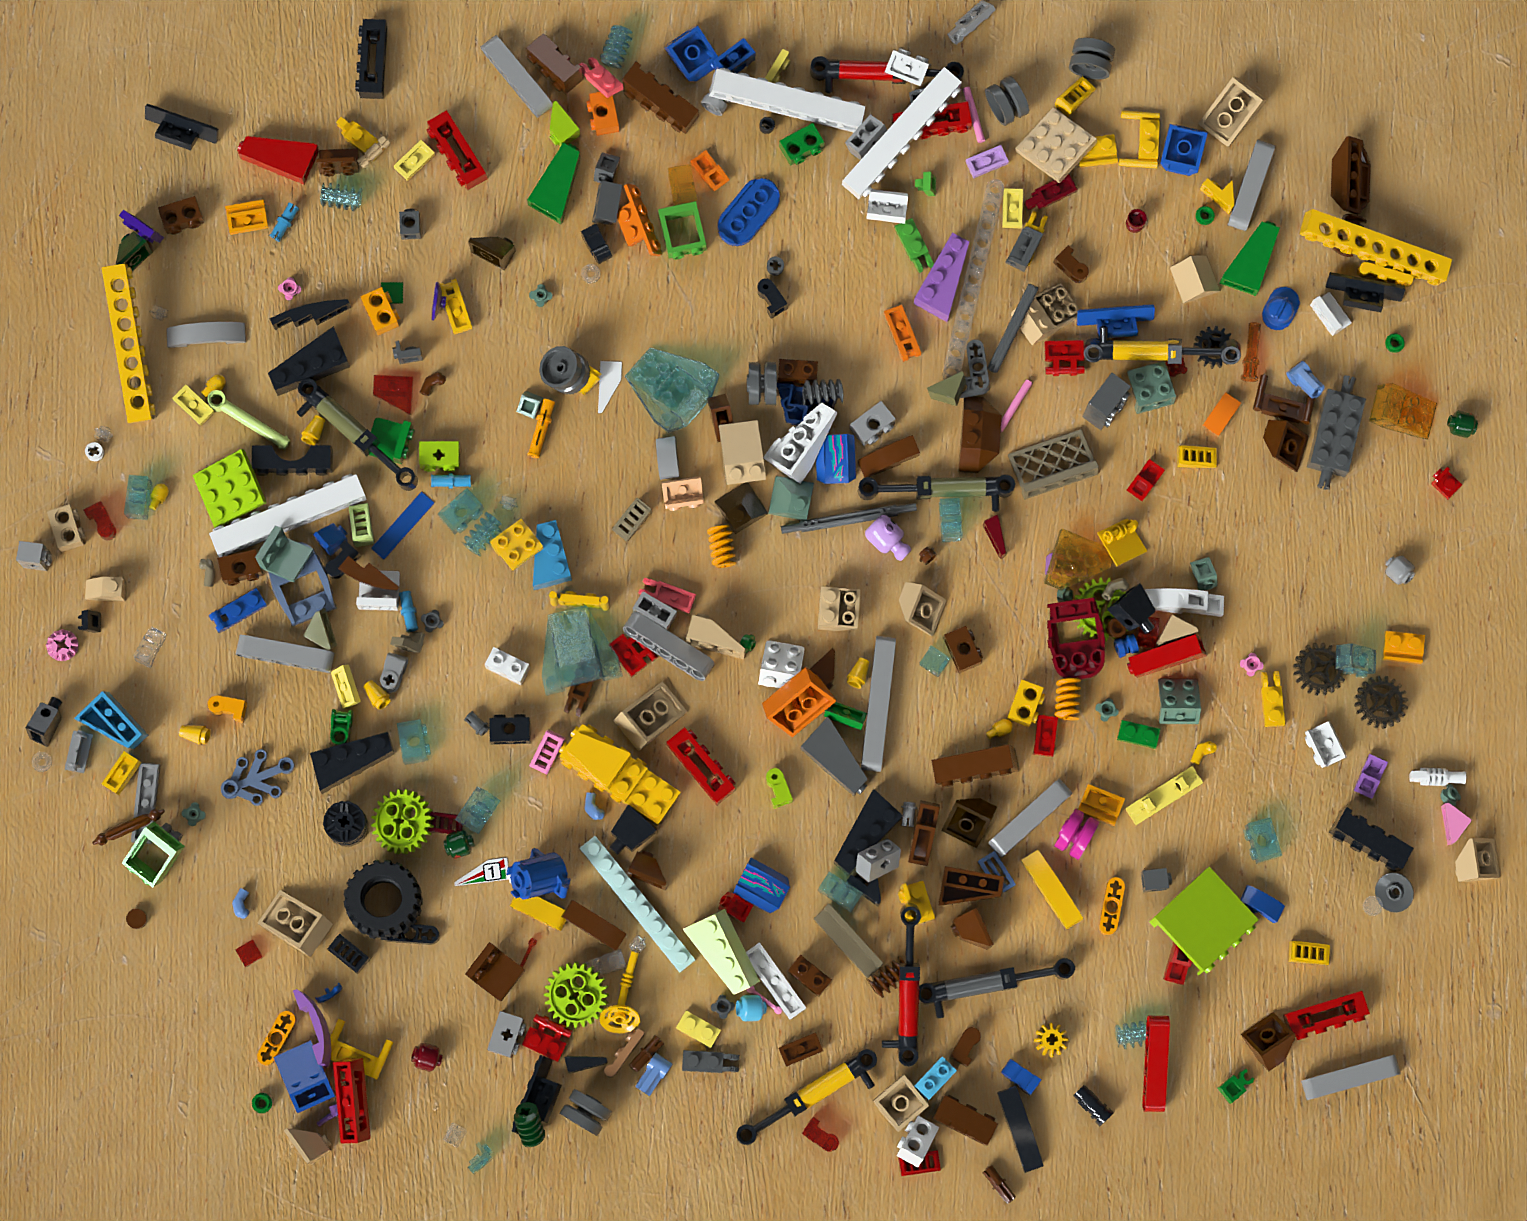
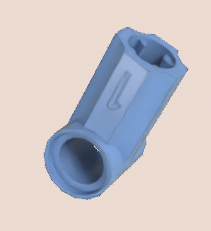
M1301 361L1286 372L1290 382L1294 386L1299 385L1311 398L1319 397L1325 389L1324 385L1312 374L1310 367L1304 361Z
M655 1053L646 1067L647 1070L635 1087L650 1096L673 1064Z

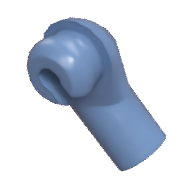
M587 792L585 800L586 813L594 820L603 819L605 815L603 809H599L595 805L596 793Z
M240 888L232 902L235 915L245 919L249 915V910L245 908L244 901L249 892Z

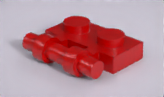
M1084 340L1044 342L1045 362H1053V367H1045V375L1053 374V376H1059V374H1070V376H1077V374H1084V366H1077V361H1084ZM1070 361V366L1059 367V362Z
M622 634L608 644L607 647L632 678L647 666L643 660L645 657L648 656L653 662L658 656L639 642L637 643L643 651L638 653L632 646L637 641L633 638L627 639Z
M536 1014L533 1021L540 1024L538 1030L533 1027L529 1028L522 1046L559 1062L567 1043L560 1041L562 1035L570 1038L573 1031L566 1028V1025L562 1023L559 1025L551 1021L545 1015L542 1017ZM546 1027L556 1032L554 1037L544 1033Z

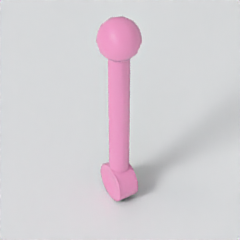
M754 986L747 989L748 993L759 995L763 1002H766L767 1005L774 1009L776 1014L782 1013L780 1006H775L759 994Z

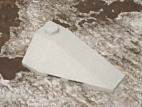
M823 403L819 404L804 417V420L799 425L790 428L787 435L782 439L778 438L763 458L785 475L801 484L811 470L837 412Z

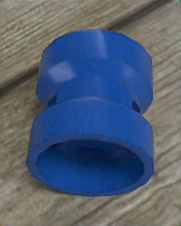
M1134 634L1127 635L1124 639H1114V647L1119 658L1125 657L1128 653L1134 654L1139 652Z

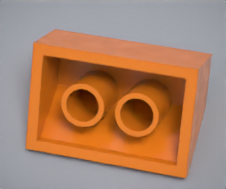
M805 667L767 698L762 705L767 719L791 737H794L834 704L836 699L822 680Z

